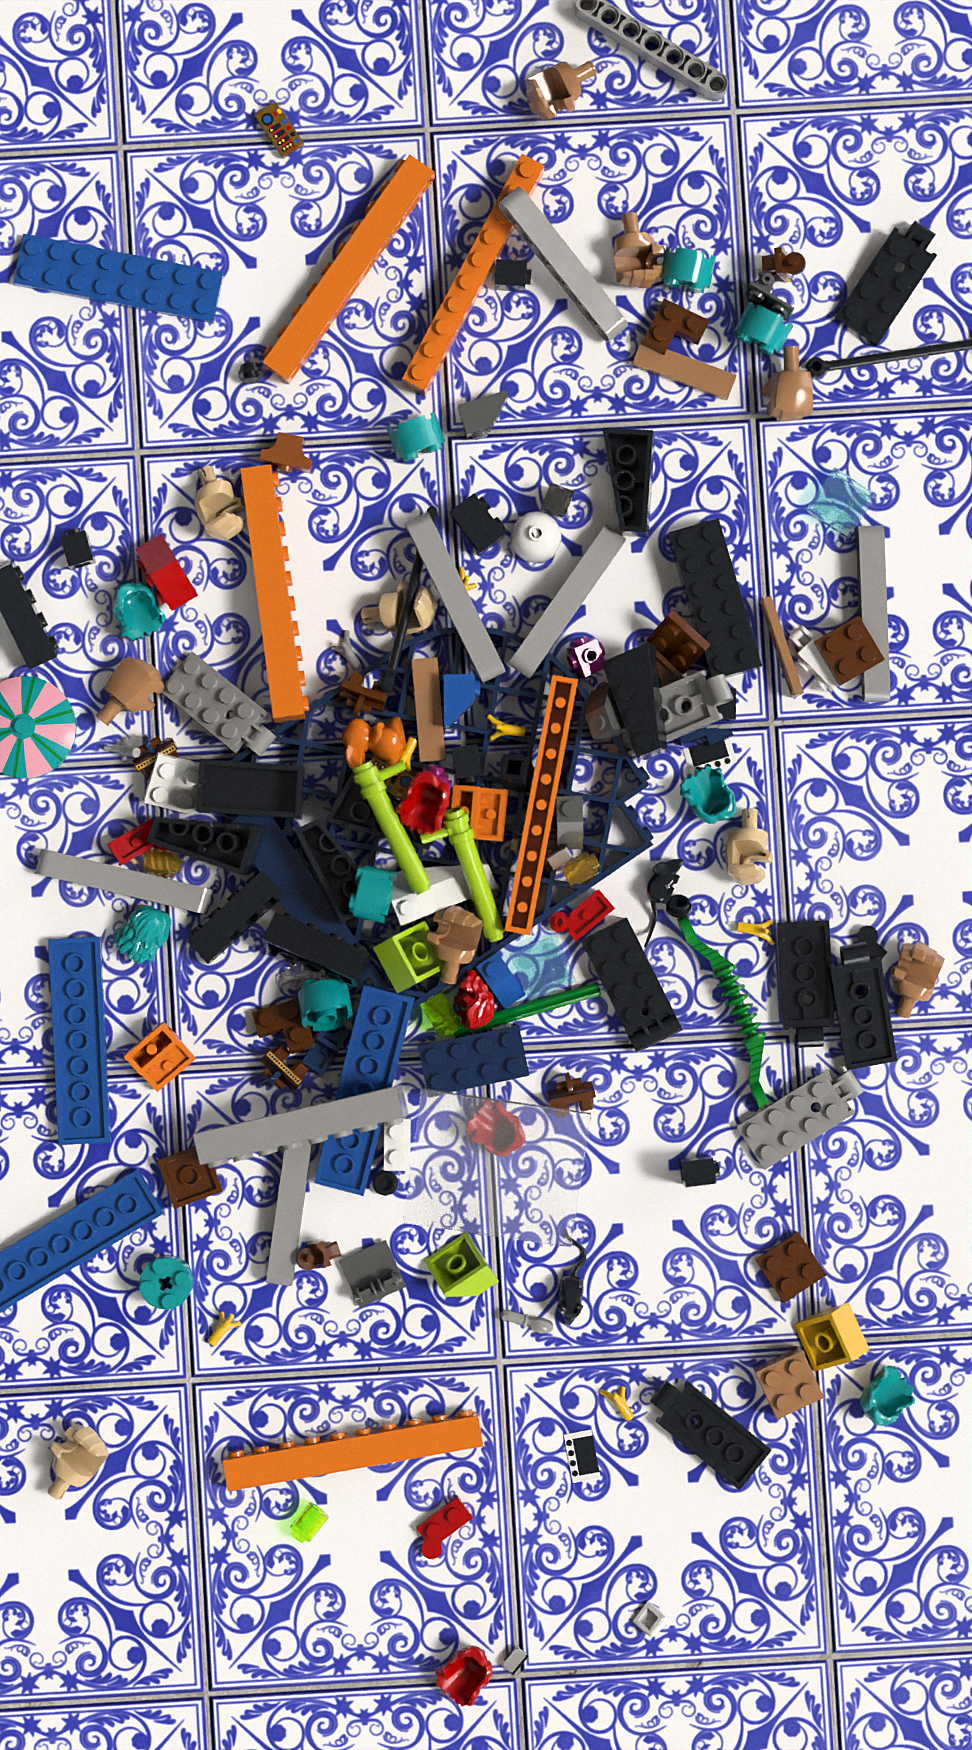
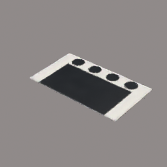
M730 738L710 746L705 742L683 749L689 772L694 775V770L698 769L700 771L701 767L704 768L705 765L716 769L737 762Z
M592 1430L565 1434L564 1439L573 1483L601 1478Z

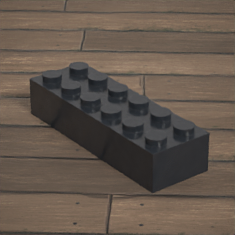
M719 518L669 532V544L694 629L710 644L702 654L709 679L724 674L725 678L760 669L762 663Z

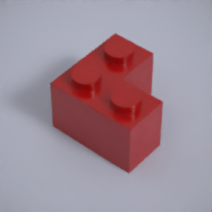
M162 534L135 549L140 557L136 562L151 587L156 585L158 588L154 592L162 605L167 603L171 611L198 596Z

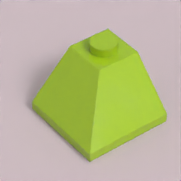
M467 1232L424 1260L445 1297L478 1296L499 1282Z

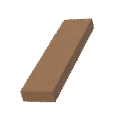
M641 340L632 363L633 366L728 400L737 375L668 349L665 355L642 345L643 340Z
M772 597L762 598L760 606L792 698L800 696L804 692Z
M437 657L412 659L420 763L445 761Z

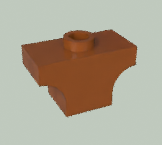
M278 432L276 443L269 449L261 450L260 462L276 466L277 471L291 474L292 470L311 474L313 467L312 460L303 454L305 440L301 436Z

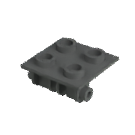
M766 272L761 274L756 283L750 281L745 293L748 296V300L755 306L763 305L789 321L794 307L770 293L774 284V276Z
M386 1239L339 1260L359 1308L407 1287Z

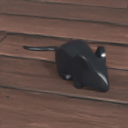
M671 859L667 862L657 863L653 867L654 874L646 885V893L650 899L653 919L644 947H647L657 922L656 903H668L674 890L672 886L677 884L680 878L676 873L683 865V859Z
M565 1229L566 1237L582 1252L581 1261L573 1267L569 1276L561 1278L559 1284V1302L557 1305L565 1324L570 1326L583 1308L581 1303L584 1293V1282L582 1278L577 1277V1273L585 1264L587 1255L585 1248L569 1235L567 1229Z

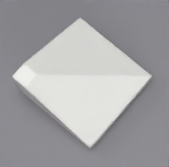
M647 1601L632 1622L652 1638L671 1621V1618Z

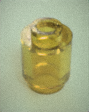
M153 849V851L147 850L143 869L144 871H149V874L174 878L176 873H181L183 859L179 858L177 852Z
M585 851L566 862V866L562 867L561 871L570 886L574 884L580 885L599 874L597 868L601 867L594 853L589 855Z

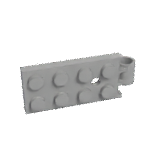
M193 651L164 684L162 693L235 753L245 744L261 757L276 738L271 731L261 724L269 713ZM229 711L234 712L232 719L226 718V714Z
M703 670L659 688L662 695L661 705L667 742L724 719L723 715L718 713L716 706L733 700L724 674L706 680L705 676L707 674ZM685 701H688L691 705L688 711L682 709V704ZM627 731L617 735L616 737L625 750L626 748L631 749L627 752L629 756H636Z
M826 1069L737 1125L738 1130L764 1170L856 1113L853 1108L851 1109L848 1101L863 1093L864 1090L851 1070H847L832 1079L829 1075V1070ZM812 1103H819L821 1109L818 1112L812 1111Z

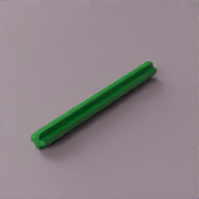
M592 983L494 1012L493 1018L489 1023L475 1030L464 1027L462 1022L453 1024L452 1029L455 1037L465 1036L600 996V987L598 983Z

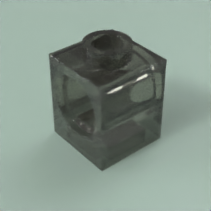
M551 482L542 503L541 511L565 520L575 491Z

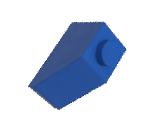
M444 674V728H450L475 703V696H480V680H475V674Z
M498 952L476 966L504 1009L526 995Z

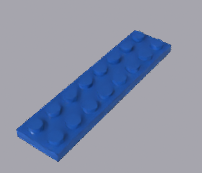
M23 233L13 283L16 286L214 324L224 273Z
M101 937L48 939L58 1144L111 1142Z
M367 984L364 985L335 1100L392 1087L415 997L401 993L397 994V992ZM383 1122L377 1123L378 1128L360 1133L359 1128L352 1129L353 1134L336 1139L334 1134L327 1135L328 1140H325L314 1183L364 1196Z
M139 1169L0 1252V1312L165 1213Z

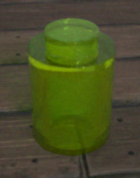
M309 1501L290 1525V1528L293 1530L291 1535L300 1543L304 1541L310 1543L327 1522L329 1516L319 1506Z

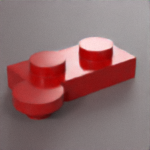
M152 818L107 844L119 866L154 846L161 851L169 850L147 842L154 821Z
M598 889L568 915L563 912L554 913L550 917L549 925L555 932L566 930L577 941L612 912L615 907Z
M458 1496L416 1526V1529L425 1539L421 1548L423 1555L428 1559L438 1558L442 1552L441 1542L473 1518V1515Z

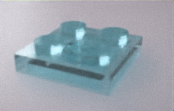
M834 467L806 509V512L848 539L877 495Z
M557 934L509 954L529 1001L577 982Z

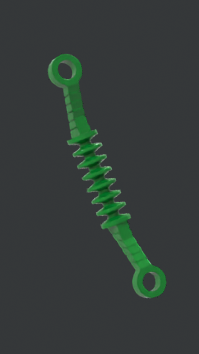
M687 916L679 918L677 922L686 942L709 961L714 972L712 974L713 978L722 977L717 987L726 986L727 988L721 993V996L731 997L725 1005H734L735 1008L729 1014L739 1016L733 1024H742L743 1027L737 1033L747 1034V1037L741 1042L746 1046L750 1055L748 1085L759 1108L769 1104L759 1082L764 1048L763 1043L766 1033L765 1031H756L761 1022H752V1019L758 1015L757 1012L748 1013L753 1003L744 1004L743 1002L749 997V994H740L745 985H736L735 983L741 975H732L731 972L737 968L736 964L733 965V963L696 937Z

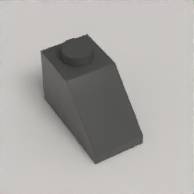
M507 390L458 405V412L467 439L472 437L473 440H479L488 436L487 432L492 431L508 400Z
M609 682L591 691L585 717L593 739H611V737L625 732L626 728Z
M556 796L557 849L565 844L568 845V849H583L582 796Z

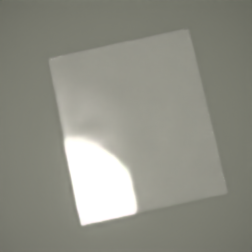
M422 1088L403 1223L571 1247L590 1120L592 1119L591 1113Z

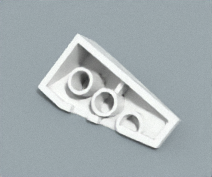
M482 864L490 889H496L497 885L489 865ZM461 865L424 867L431 882L429 884L431 889L419 895L415 891L412 892L402 870L396 872V880H393L392 883L394 890L391 902L401 926L472 898Z

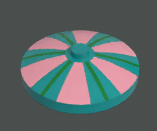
M19 676L0 682V772L14 778L31 779L54 771L66 760L75 743L77 723L71 703L57 687L40 678Z

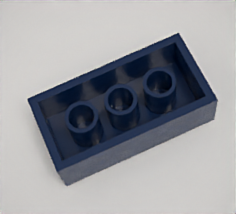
M519 1025L418 1046L428 1097L530 1076Z

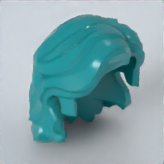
M141 582L134 584L126 583L116 589L113 596L112 610L115 618L119 621V630L122 637L127 636L128 640L134 642L138 638L140 640L143 639L144 633L149 637L151 632L157 633L158 629L162 628V623L165 622L166 616L159 606L156 605L155 595L147 585Z
M705 765L704 768L701 767L700 771L698 769L694 770V776L691 773L687 774V778H684L680 784V795L687 800L688 804L692 807L693 813L703 822L715 824L717 821L727 820L735 814V794L724 782L721 768L712 769L710 766Z
M151 905L139 907L129 915L128 921L124 922L121 927L114 931V944H117L116 947L120 949L121 954L128 951L127 958L129 960L132 958L133 962L136 961L137 964H141L145 960L153 962L158 948L168 940L172 920L166 912L154 909Z
M891 1365L882 1367L879 1375L863 1389L860 1397V1406L865 1412L866 1417L878 1426H886L896 1422L898 1416L903 1412L902 1409L915 1404V1398L911 1396L914 1390L913 1386H910V1383H906L907 1379L905 1377L901 1378L902 1373Z

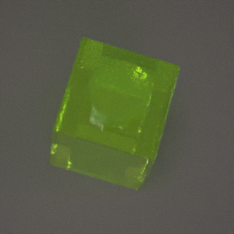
M442 991L420 1005L441 1038L453 1034L457 1031L458 1027L463 1025Z

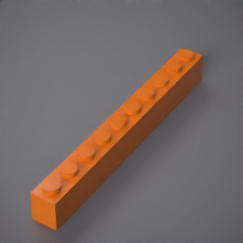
M409 154L406 160L402 158L394 169L396 174L392 180L387 179L379 191L381 193L377 201L372 200L365 210L367 215L363 221L355 223L350 232L352 234L351 238L347 243L344 241L341 243L335 253L337 257L334 262H328L322 270V279L318 284H312L306 294L308 298L303 305L299 304L292 313L293 320L288 326L285 324L277 334L279 339L274 347L270 345L262 356L264 367L286 383L290 384L435 179V171Z
M521 154L403 375V385L426 396L492 272L496 259L500 257L514 230L512 224L500 210L498 203L516 187L522 188L531 198L544 174L543 164Z
M271 464L240 468L273 719L275 723L306 719L305 711H309L308 696H303L301 687L306 686L304 670L299 671L298 661H303L301 645L296 646L295 636H299L298 621H293L292 611H296L294 595L289 596L288 586H293L291 571H286L285 565L286 561H290L288 546H283L282 537L286 536L285 522L279 520V512H283L281 496L276 497L275 490L276 487H280L278 472H273Z
M552 675L504 931L529 936L531 934L578 679Z
M472 1409L458 1411L457 1416L447 1417V1414L431 1416L432 1420L422 1422L421 1418L407 1420L406 1425L396 1426V1423L383 1424L379 1430L371 1431L370 1427L356 1429V1434L345 1435V1432H336L330 1434L328 1439L320 1440L319 1436L305 1438V1443L294 1444V1441H285L279 1443L277 1448L269 1449V1445L254 1447V1452L243 1453V1450L230 1451L228 1456L223 1459L227 1490H240L483 1447L478 1412L472 1413Z

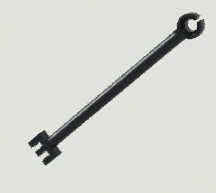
M972 339L832 361H824L821 358L814 357L807 362L805 369L810 368L807 371L811 373L812 379H819L824 373L834 370L971 350ZM813 363H818L821 369L814 371L811 366Z
M430 506L427 512L433 522H435L437 509L434 506ZM416 551L386 673L380 672L377 687L381 688V691L388 693L392 692L424 565L418 551Z

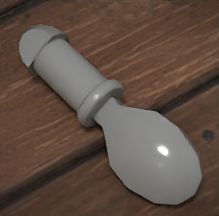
M509 1309L503 1310L500 1313L503 1321L521 1324L524 1327L527 1324L540 1334H546L553 1330V1323L545 1318L529 1317L528 1314L512 1312Z

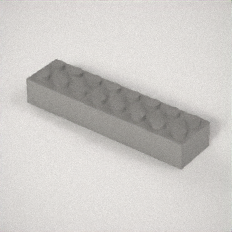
M402 1085L202 1131L193 1134L200 1165L207 1163L208 1168L228 1163V1158L233 1157V1162L252 1158L253 1152H258L259 1156L277 1152V1147L283 1146L284 1150L303 1146L302 1141L305 1140L309 1141V1145L328 1140L327 1135L334 1134L336 1139L353 1134L352 1129L359 1128L360 1133L378 1128L377 1123L384 1122L385 1127L404 1122L403 1117L408 1116L409 1113Z

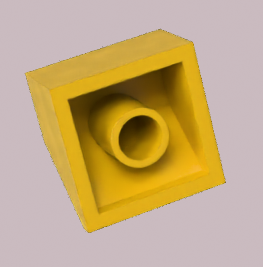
M849 1302L828 1308L794 1324L814 1371L852 1362L870 1350Z

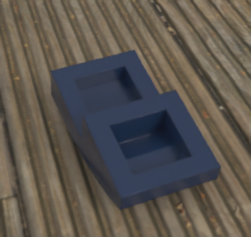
M703 728L678 737V741L681 746L704 737L707 745L710 746L732 738L734 735L731 730Z
M343 1026L335 1030L321 1031L314 1041L315 1047L309 1049L301 1063L309 1071L322 1078L351 1031Z

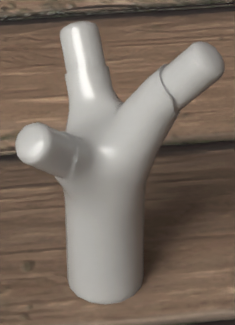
M345 630L344 641L341 642L342 647L332 645L331 650L343 655L353 671H355L362 664L351 647L350 632Z
M126 737L122 738V745L104 746L105 751L121 754V761L123 762L126 761L128 756L137 758L141 753L139 748L128 745Z

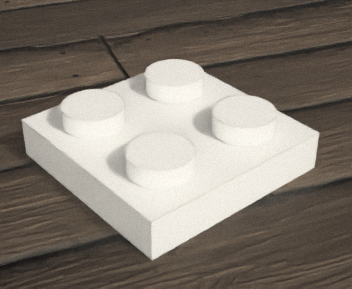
M157 752L143 798L144 803L193 815L197 802V788H202V785L198 783L199 763Z

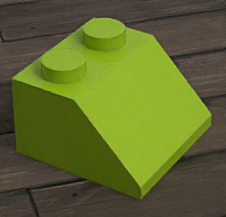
M426 921L391 937L373 948L397 994L443 970L444 960L435 956L433 945L426 940L427 932H431Z

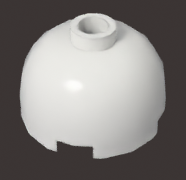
M538 511L529 512L519 517L513 525L511 532V544L515 553L524 561L542 563L552 558L559 550L562 539L560 527L556 520L548 514Z

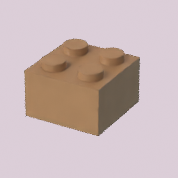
M800 1347L753 1368L777 1420L824 1398Z

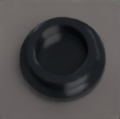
M256 362L242 364L238 372V378L247 384L257 383L264 376L263 369Z
M677 894L670 897L666 904V911L672 917L682 918L691 913L692 906L686 896Z
M381 1170L375 1174L372 1185L378 1194L387 1196L394 1193L397 1189L398 1179L392 1171Z

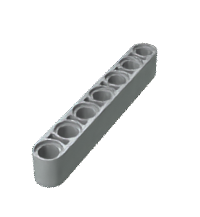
M576 0L575 14L584 23L708 100L719 101L724 98L728 88V79L719 70L606 0ZM588 2L593 5V8L586 11L580 5ZM609 15L615 21L611 24H606L602 21V18ZM632 29L636 32V35L634 37H627L623 31ZM653 42L658 48L650 51L645 48V44ZM668 56H676L679 62L677 64H670L666 58ZM697 69L701 75L693 78L688 74V71ZM717 82L721 84L722 89L714 91L709 85Z
M516 187L498 203L505 217L606 342L613 340L628 327V322L522 188Z
M427 512L405 523L411 539L482 683L505 673L506 670L431 516Z
M607 525L603 527L508 665L528 679L531 678L625 543L626 539Z
M857 526L859 616L885 659L861 674L863 702L890 701L884 526Z
M45 849L40 851L35 874L206 915L213 892L212 889Z
M291 1107V1108H290V1111L296 1110V1109H301V1108H299V1107ZM308 1140L302 1141L303 1146L284 1150L266 1283L292 1286L312 1150V1144L309 1145Z

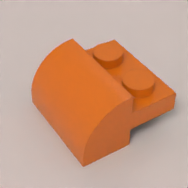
M453 785L451 808L462 806L464 811L468 813L470 819L468 824L472 826L475 834L473 839L503 842L508 790Z
M161 1022L123 1055L156 1092L161 1090L196 1059V1056L165 1022Z

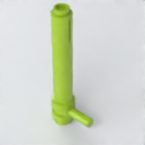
M401 760L378 771L377 767L373 766L372 762L369 761L352 770L355 775L353 779L356 784L359 783L362 789L360 793L363 799H367L412 892L415 891L419 895L431 889L429 886L431 882L403 825L400 823V819L385 791L387 787L384 783V780L406 770V765Z
M462 806L454 807L444 812V827H441L440 830L431 835L429 833L427 835L424 833L420 834L423 844L449 837L450 843L454 844L478 918L483 923L482 929L485 938H488L489 942H495L504 937L503 933L505 931L473 839L475 836L473 828L468 824L470 820L468 813L464 811Z

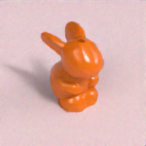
M399 716L391 719L388 725H384L383 722H377L373 728L363 719L355 718L349 722L342 734V742L346 747L345 760L352 770L365 764V752L368 750L377 758L392 765L399 761L404 748H406L405 733Z

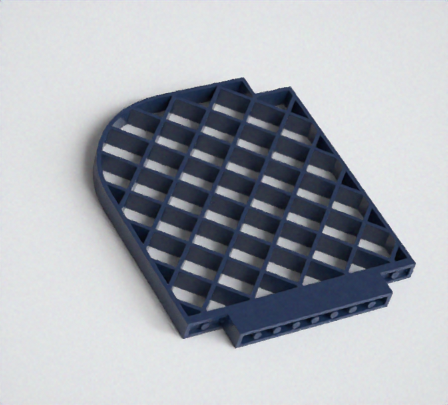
M455 627L424 633L404 642L401 654L409 650L406 669L398 667L396 672L397 675L404 676L398 713L385 710L382 713L374 709L371 710L370 714L363 711L360 713L390 719L399 716L401 721L417 724L416 716L404 714L410 677H413L412 659L415 656L416 646L438 638L458 635ZM485 627L489 636L503 639L500 659L504 665L508 641L521 645L525 638L510 632ZM459 635L457 638L451 674H457V668L462 647V641ZM391 651L360 671L359 674L366 678L375 671L386 672L387 665L385 664L389 661ZM549 652L544 658L545 662L539 694L501 687L502 674L496 677L494 685L480 683V690L493 692L489 714L493 717L498 694L537 701L530 738L512 735L497 737V739L529 744L527 757H529L530 761L534 746H539L540 739H535L542 702L547 703L548 695H544L549 662L565 677L576 679ZM439 675V683H444V676ZM577 682L576 691L583 702L574 700L573 708L581 709L574 746L566 744L565 747L566 752L573 753L566 790L557 789V795L582 796V800L608 805L602 842L583 839L584 846L600 848L595 878L585 885L555 880L557 869L553 870L551 867L550 878L541 877L540 883L548 884L543 914L533 920L532 928L653 845L651 840L654 837L646 826L641 827L636 820L639 818L638 813L632 805L627 807L625 804L626 801L649 786L647 781L650 779L642 766L638 768L634 763L633 759L636 757H630L627 753L631 749L626 748L625 750L616 736L611 737L610 741L619 754L580 747L585 713L590 697L579 682ZM341 685L310 705L309 711H305L306 719L287 721L272 731L276 736L273 742L299 747L296 766H303L306 748L344 755L337 793L304 787V793L332 798L335 799V802L345 786L348 764L345 760L346 747L344 749L307 741L312 715L324 706L352 711L351 720L357 718L353 716L355 708L347 706L346 703L333 701L339 697ZM443 712L444 738L446 729L485 736L480 759L482 776L477 777L476 787H481L482 781L502 785L498 777L483 775L490 736L496 732L491 730L492 723L488 720L486 729L455 723L450 728H444ZM305 720L301 740L280 737ZM247 748L230 761L243 762L252 756L251 763H258L259 755L250 748ZM365 753L366 760H372L373 756L376 757L374 754ZM578 754L617 761L610 798L571 791ZM410 761L411 768L422 770L423 766L429 768V764ZM434 761V765L439 766L440 761ZM625 761L641 785L617 800L616 794L622 762ZM444 767V771L448 772V775L456 776L455 769ZM520 791L514 826L505 825L504 831L513 832L512 837H517V833L523 834L524 828L519 827L525 791ZM614 806H618L643 841L644 845L638 849L607 844ZM239 816L231 821V823L266 826L254 864L284 894L278 899L286 911L298 919V922L305 925L312 923L318 926L321 932L328 935L330 933L337 934L344 939V942L350 945L354 943L360 945V940L378 944L386 941L385 939L363 936L362 931L365 921L363 918L358 920L355 935H353L346 923L339 925L317 880L287 838L289 836L294 837L293 830H291L293 819H286L283 830L274 818ZM331 823L329 832L335 838L337 824ZM549 833L548 839L557 840V834ZM375 835L373 845L336 839L341 846L371 851L369 862L371 867H375L377 852L394 855L391 849L379 847L380 837ZM418 848L417 850L420 861L448 866L460 865L458 861L422 855L423 849ZM606 850L629 854L602 873ZM512 851L508 854L506 870L490 868L492 874L504 876L498 907L500 919L504 922L507 920V916H502L508 881L509 877H515V872L511 871L514 855ZM553 886L576 889L571 895L550 908ZM464 909L478 917L477 912L475 910ZM410 923L403 925L402 932L409 929ZM514 933L498 945L497 941L492 942L489 951L480 957L474 956L473 962L458 971L457 979L463 976L467 970L473 969L523 934ZM371 961L360 983L370 978L376 987L396 992L393 985L391 988L388 986ZM439 978L438 986L427 993L407 989L400 993L420 997L414 1001L413 1010L450 984L442 982ZM347 984L349 991L355 988Z

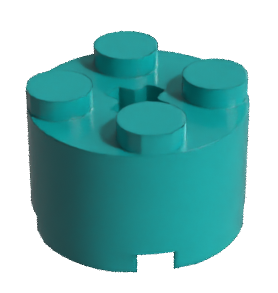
M666 247L662 263L663 271L660 278L664 280L663 283L666 287L679 289L681 284L689 286V291L704 293L705 288H710L716 257L711 255L709 260L704 257V252L676 247L675 252H671V247Z
M748 302L734 331L737 332L738 340L747 345L754 342L759 345V351L773 357L774 353H780L794 325L789 322L786 326L782 322L783 317L760 305L753 309V303Z
M435 412L430 413L431 418L427 420L425 415L398 424V430L393 432L392 428L387 429L397 459L403 458L404 462H408L418 458L417 453L427 449L429 454L443 449L441 444L445 442Z
M367 865L364 868H358L355 880L358 891L357 893H352L349 904L350 912H353L354 917L385 923L386 920L383 915H387L394 890L392 883L393 880H396V872Z
M331 978L321 981L306 980L301 984L302 988L297 996L303 1027L307 1028V1025L313 1026V1031H330L342 1027L343 1021L348 1019L349 1023L352 1020L353 1013L347 984Z
M174 1255L160 1256L152 1260L142 1271L139 1289L143 1298L151 1306L163 1310L173 1309L181 1305L191 1294L194 1286L193 1273L189 1264L182 1258ZM168 1276L171 1278L170 1283L173 1286L165 1288L161 1278L165 1279Z

